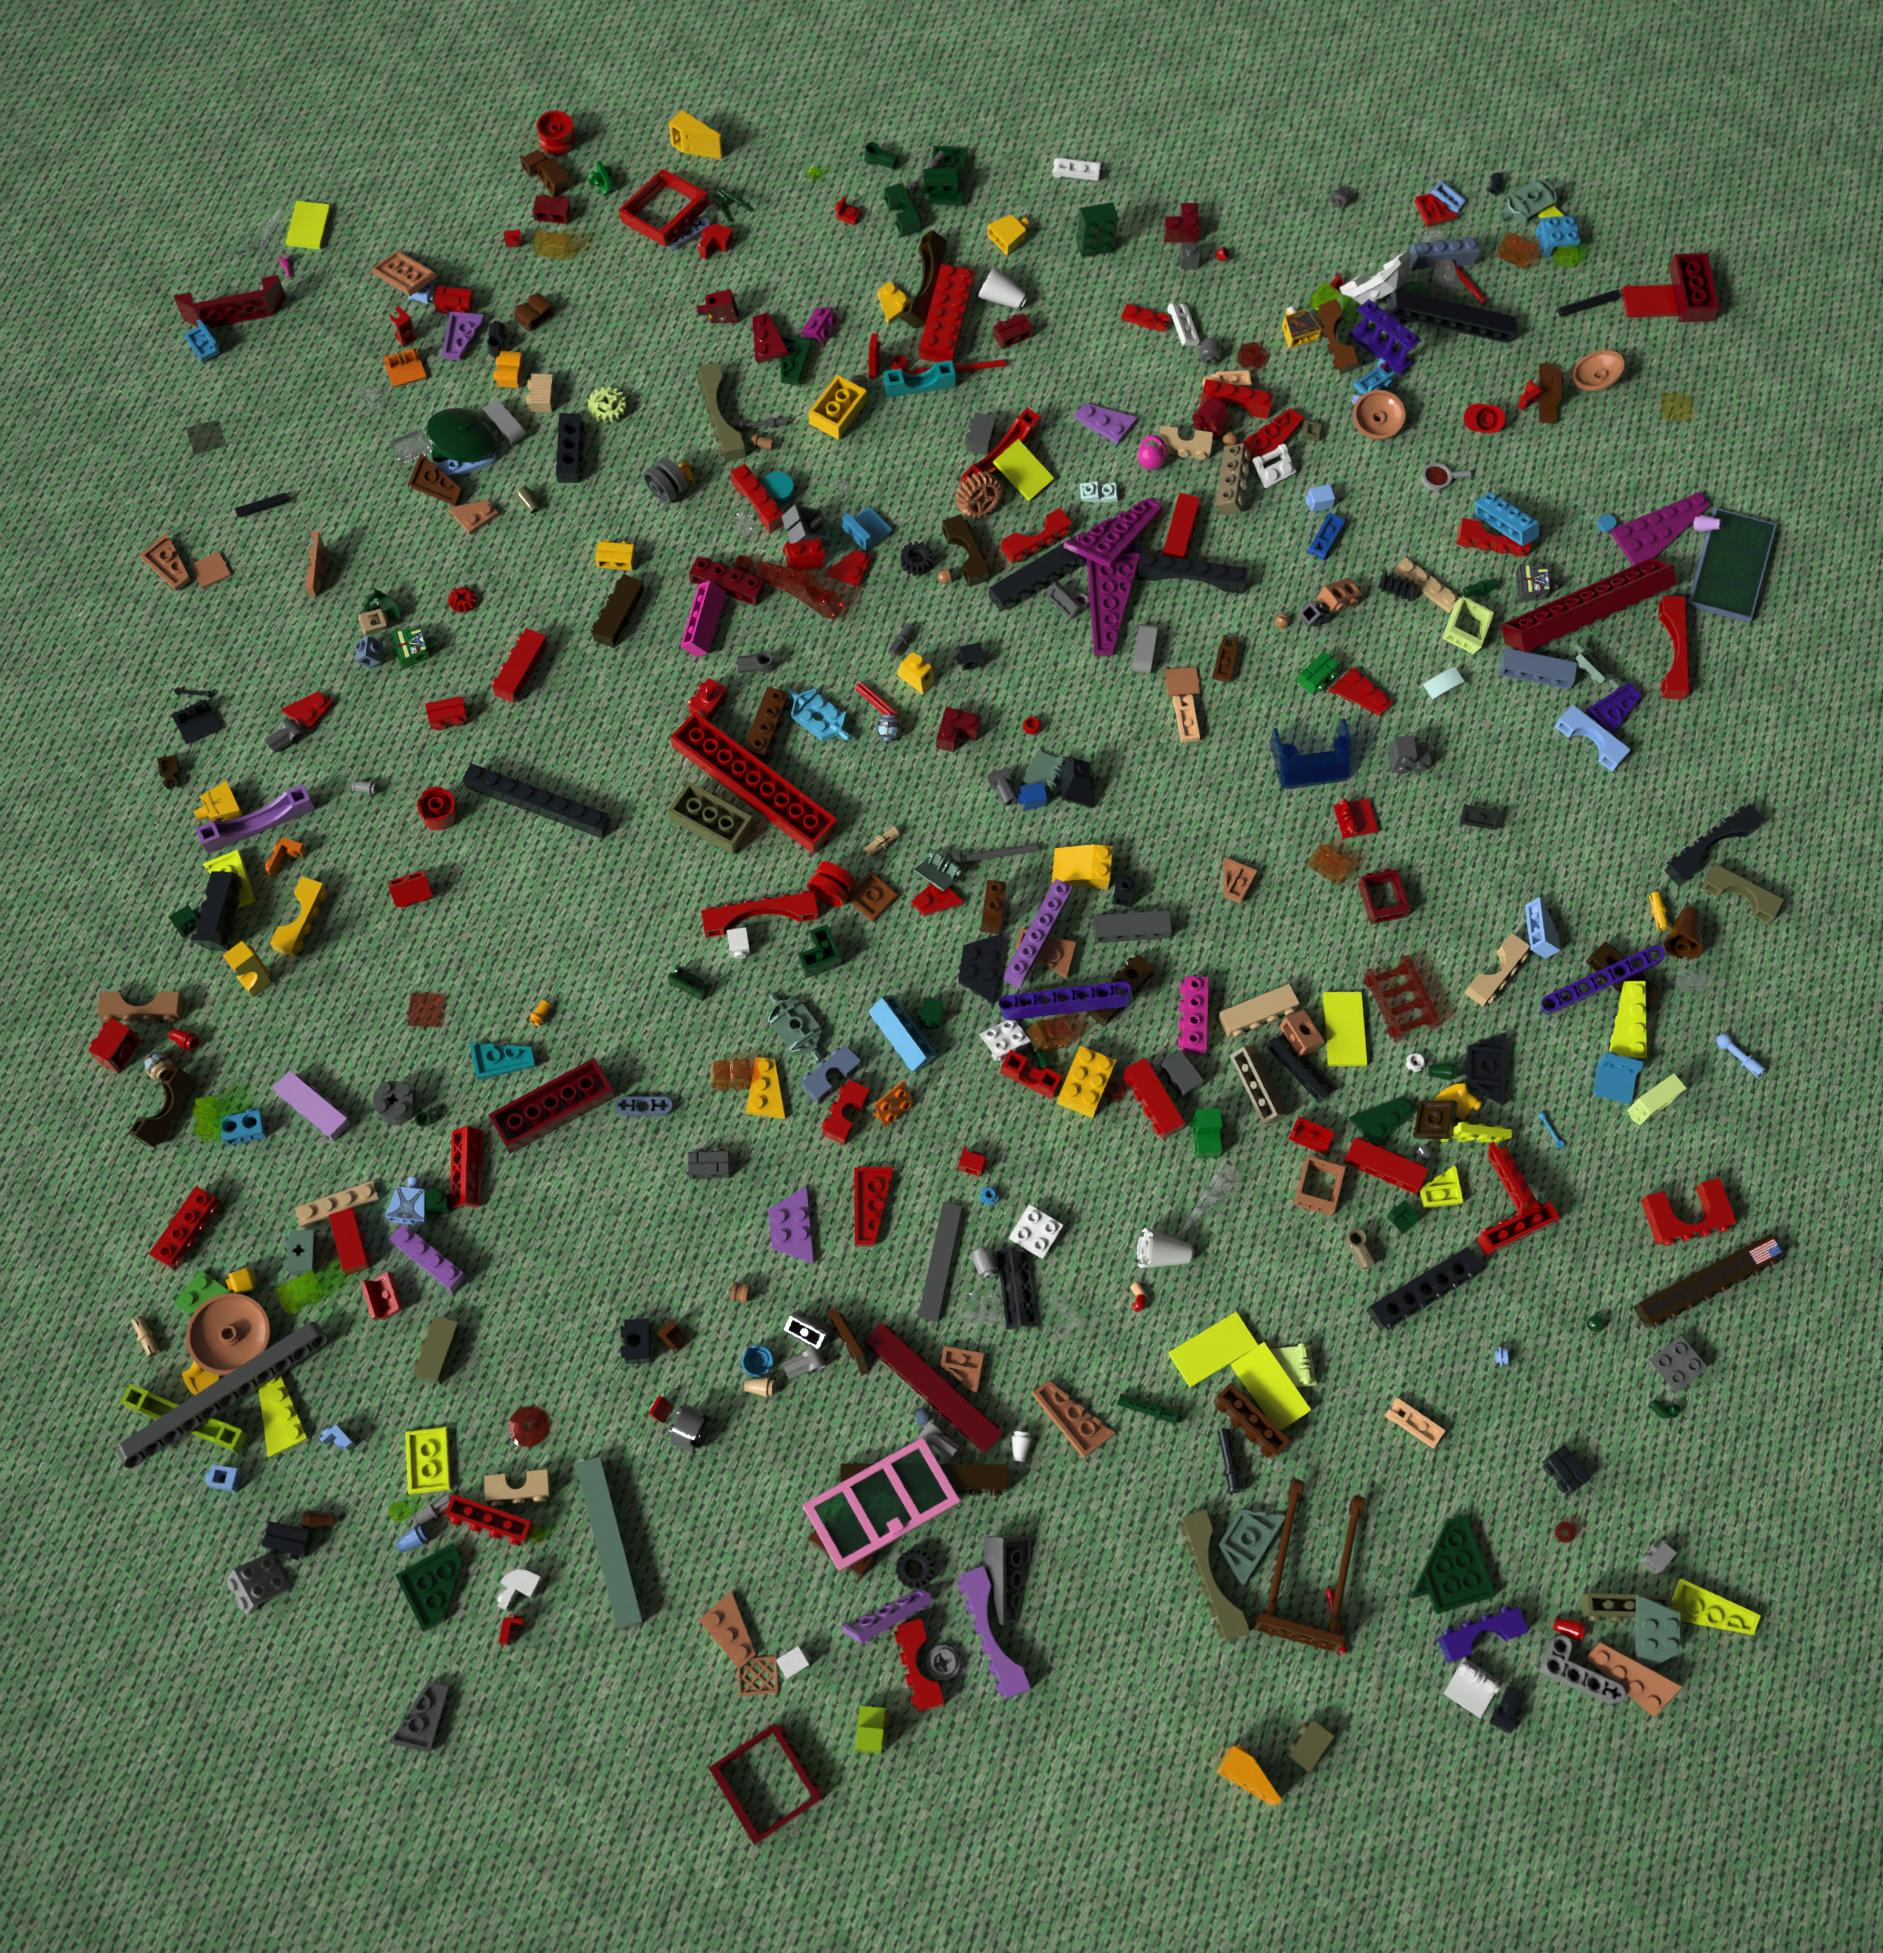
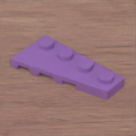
M919 1589L897 1599L894 1606L884 1605L878 1608L877 1614L868 1617L865 1614L858 1618L859 1622L851 1626L849 1623L841 1626L844 1633L861 1644L873 1640L877 1634L890 1630L892 1625L908 1619L912 1613L923 1610L933 1600L930 1593Z

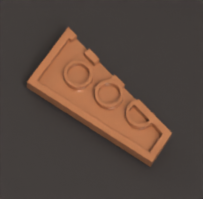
M1601 1640L1586 1655V1658L1607 1677L1622 1685L1625 1692L1653 1717L1682 1688V1684L1679 1682H1674L1665 1677L1664 1674L1650 1669L1640 1661L1626 1656L1625 1653Z

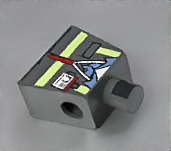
M1519 564L1515 572L1518 602L1545 599L1550 589H1558L1559 580L1549 578L1547 568Z

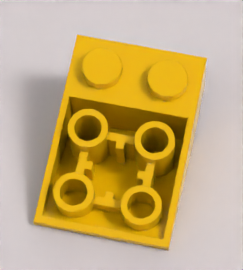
M683 110L669 122L672 146L686 154L718 159L723 158L721 135L716 130H712L704 122H700L690 113H686Z

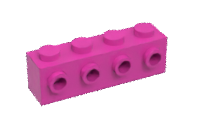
M711 581L699 584L680 646L695 657L708 654L710 651L716 624L720 617L721 606L724 603L726 591Z
M1185 976L1184 982H1180V994H1183V1000L1179 1002V1011L1182 1012V1018H1179L1178 1029L1182 1030V1036L1178 1037V1048H1181V1051L1187 1055L1204 1056L1207 1050L1209 977Z

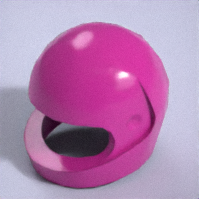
M1148 435L1140 444L1138 460L1141 466L1147 470L1159 469L1166 461L1167 446L1159 436ZM1149 440L1156 441L1159 444V448L1145 445V443Z

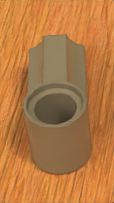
M1353 1229L1346 1235L1345 1245L1351 1250L1360 1270L1377 1263L1366 1241L1364 1231ZM1352 1235L1359 1238V1244L1352 1241Z

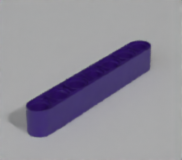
M1655 945L1545 996L1541 1001L1540 1009L1546 1015L1555 1014L1659 965L1665 957V951L1662 947ZM1657 952L1660 959H1652L1650 953ZM1639 960L1642 963V967H1634L1632 961ZM1615 969H1623L1625 975H1616ZM1603 976L1607 979V983L1604 985L1600 984L1597 978ZM1580 985H1587L1590 991L1583 993L1579 988ZM1569 993L1572 996V1000L1565 1001L1562 998V994ZM1551 1001L1554 1003L1555 1008L1547 1009L1544 1003Z
M1114 982L1006 995L1000 998L998 1004L1004 1019L1015 1020L1125 1007L1133 1002L1131 987L1127 982Z

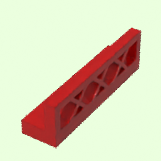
M466 1126L452 1131L450 1208H458L464 1205L474 1208L481 1206L483 1130ZM459 1135H462V1140L459 1144ZM461 1154V1160L458 1163V1157ZM461 1173V1178L458 1182V1175ZM460 1192V1201H457V1195Z
M1495 1142L1489 1143L1488 1159L1520 1216L1524 1217L1539 1212L1540 1206L1507 1147L1498 1149Z

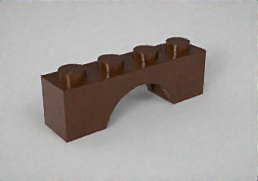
M1336 298L1317 306L1319 310L1316 313L1318 320L1323 322L1324 328H1322L1324 338L1329 340V344H1327L1329 353H1333L1335 358L1332 360L1335 370L1338 369L1342 374L1360 367L1354 347L1343 345L1336 338L1337 328L1345 319L1338 299Z

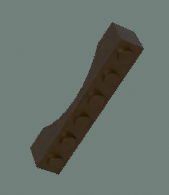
M934 230L922 236L919 246L923 270L921 286L915 297L903 304L900 319L914 329L926 323L940 267L943 264V258L947 251L948 241Z

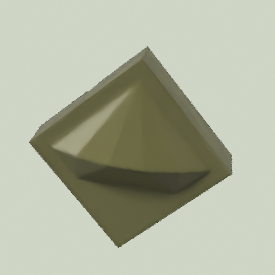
M1305 420L1301 438L1318 442L1320 440L1322 424Z

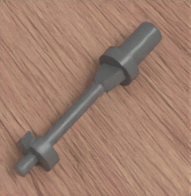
M940 150L933 159L929 160L930 164L927 168H936L945 154ZM923 173L915 182H909V192L912 189L915 191L918 189L917 184L923 178Z
M770 417L769 420L743 424L742 420H739V424H734V428H739L740 431H743V427L761 425L775 428V426L787 425L786 418L774 419V417Z

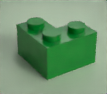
M1220 1108L1197 1109L1192 1119L1196 1159L1220 1157L1222 1151H1224V1140L1220 1139V1132H1222V1126H1225L1224 1114H1221Z

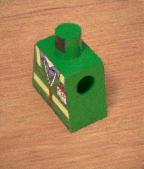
M420 628L391 632L402 670L429 659L427 648L438 646L435 635L424 638Z

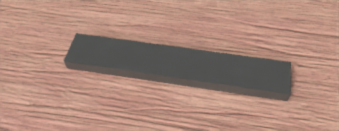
M942 1203L918 1315L920 1319L938 1322L962 1210L960 1205Z

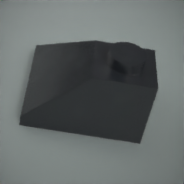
M1073 758L1061 766V800L1094 808V773L1089 762Z

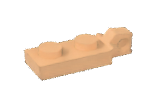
M1249 370L1216 372L1211 377H1204L1202 382L1203 388L1205 379L1246 388L1252 387Z

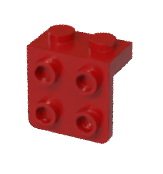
M821 539L785 544L787 570L789 573L823 567L825 552Z

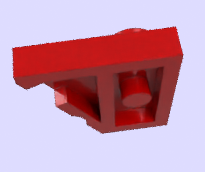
M1429 193L1415 197L1414 202L1426 227L1457 219V213L1448 211L1446 209L1447 205L1438 201L1433 194Z
M854 549L827 571V576L859 587L872 555Z
M316 692L282 708L281 711L311 731L334 703L320 692Z
M931 883L911 901V905L923 916H928L934 912L946 911L947 908L954 906L960 907L963 905V901L950 888L942 891Z

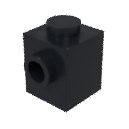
M1117 876L1112 904L1131 907L1135 879L1129 876Z

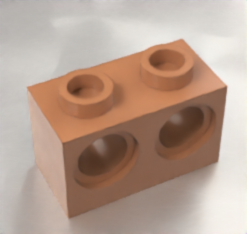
M1346 578L1324 586L1317 599L1327 606L1329 613L1340 612L1346 607L1356 605L1357 599L1362 593L1350 578Z

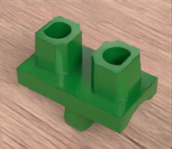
M596 161L597 167L594 171L590 172L591 175L588 177L590 185L599 187L603 196H607L610 190H617L618 181L616 178H609L612 176L611 166H603L601 161Z

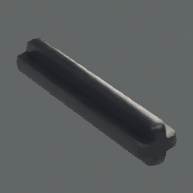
M281 493L236 507L235 512L238 518L288 503L289 500L286 493Z

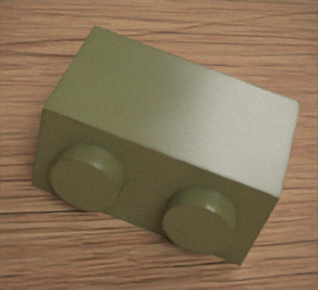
M1314 1720L1309 1723L1305 1721L1298 1731L1301 1735L1297 1741L1293 1739L1286 1748L1288 1751L1286 1758L1305 1773L1311 1772L1334 1738L1331 1733Z

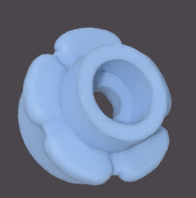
M1499 1346L1498 1351H1495L1496 1363H1500V1366L1508 1364L1507 1348H1501V1346Z

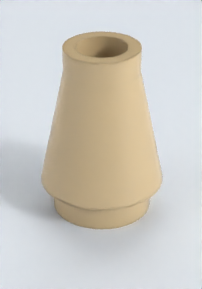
M770 1377L745 1380V1392H751L767 1398L775 1394L776 1382Z

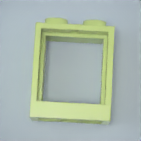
M1462 596L1453 607L1442 639L1474 654L1482 647L1494 612L1485 606L1473 602L1470 598ZM1460 611L1481 621L1475 637L1454 627Z
M1673 1073L1638 1098L1627 1111L1631 1119L1641 1125L1675 1101L1687 1088Z

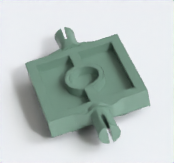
M1579 642L1573 646L1579 653L1575 658L1578 661V665L1591 674L1590 677L1593 681L1600 684L1607 682L1615 691L1621 687V684L1614 679L1617 674L1593 650L1585 649Z

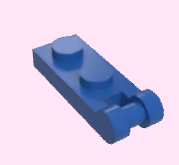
M1329 513L1307 553L1317 555L1319 559L1324 560L1343 527L1345 519ZM1317 545H1319V546L1324 547V548L1321 550V549L1316 548V547H1317Z

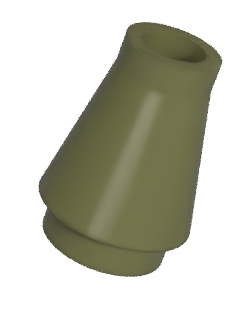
M527 486L517 490L515 493L516 499L530 514L537 512L539 506L536 503L532 490L528 489Z

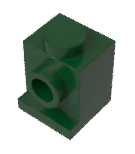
M186 905L168 918L182 938L186 937L184 933L197 928L195 923L197 919H201V915L196 908L192 910L189 905Z

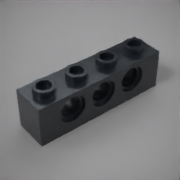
M559 413L556 460L558 483H579V476H583V467L580 466V461H583L584 458L581 446H584L582 431H585V421H582L580 413Z

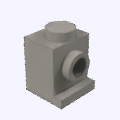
M1662 1540L1659 1544L1654 1543L1648 1549V1554L1642 1556L1640 1561L1652 1572L1658 1574L1665 1569L1677 1553L1669 1542Z

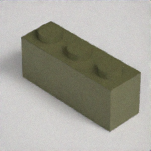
M435 1315L433 1321H429L426 1330L428 1332L427 1338L422 1341L419 1360L416 1359L413 1365L416 1378L441 1384L461 1327L458 1322Z

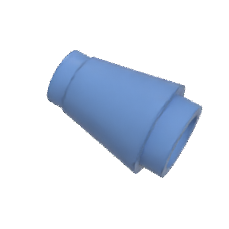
M422 1525L414 1526L396 1541V1546L403 1553L425 1545L426 1541L429 1540L428 1533Z

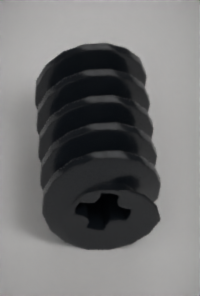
M1385 569L1378 587H1381V593L1387 589V595H1390L1393 591L1394 597L1401 594V600L1408 596V602H1410L1417 584L1415 585L1414 579L1408 583V577L1401 580L1400 574L1394 578V572L1387 576V570Z

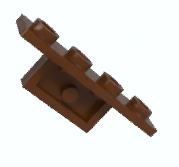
M1539 364V388L1542 391L1539 397L1540 423H1556L1557 406L1564 397V391L1562 390L1564 376H1562V370L1557 368L1555 364Z

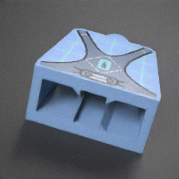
M410 1177L408 1178L407 1187H396L386 1213V1218L389 1222L427 1226L426 1191L419 1189L420 1179Z

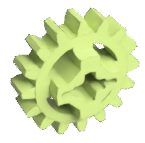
M609 386L607 390L601 387L600 392L595 390V395L590 394L591 400H588L589 412H591L593 418L597 417L598 422L603 419L604 423L607 420L613 423L614 418L619 420V415L624 416L626 399L623 397L622 392L618 393L617 388L612 391Z

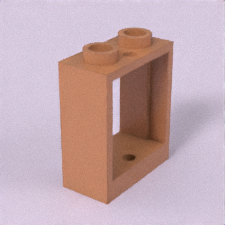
M1307 1156L1302 1167L1293 1205L1332 1216L1336 1208L1346 1167L1341 1166L1336 1161H1324L1319 1156ZM1309 1168L1336 1176L1330 1201L1302 1193Z

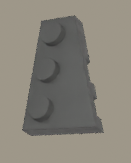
M427 1682L388 1743L431 1753L450 1687Z

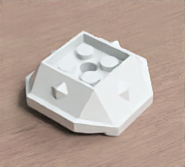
M1410 250L1384 264L1385 270L1371 276H1367L1364 273L1340 287L1342 294L1348 295L1362 305L1368 299L1374 302L1392 293L1395 289H1399L1409 281V265L1412 257Z

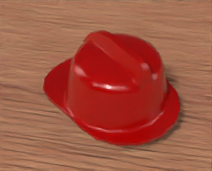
M1477 403L1470 405L1465 410L1463 421L1469 430L1495 433L1503 427L1505 414L1498 406Z

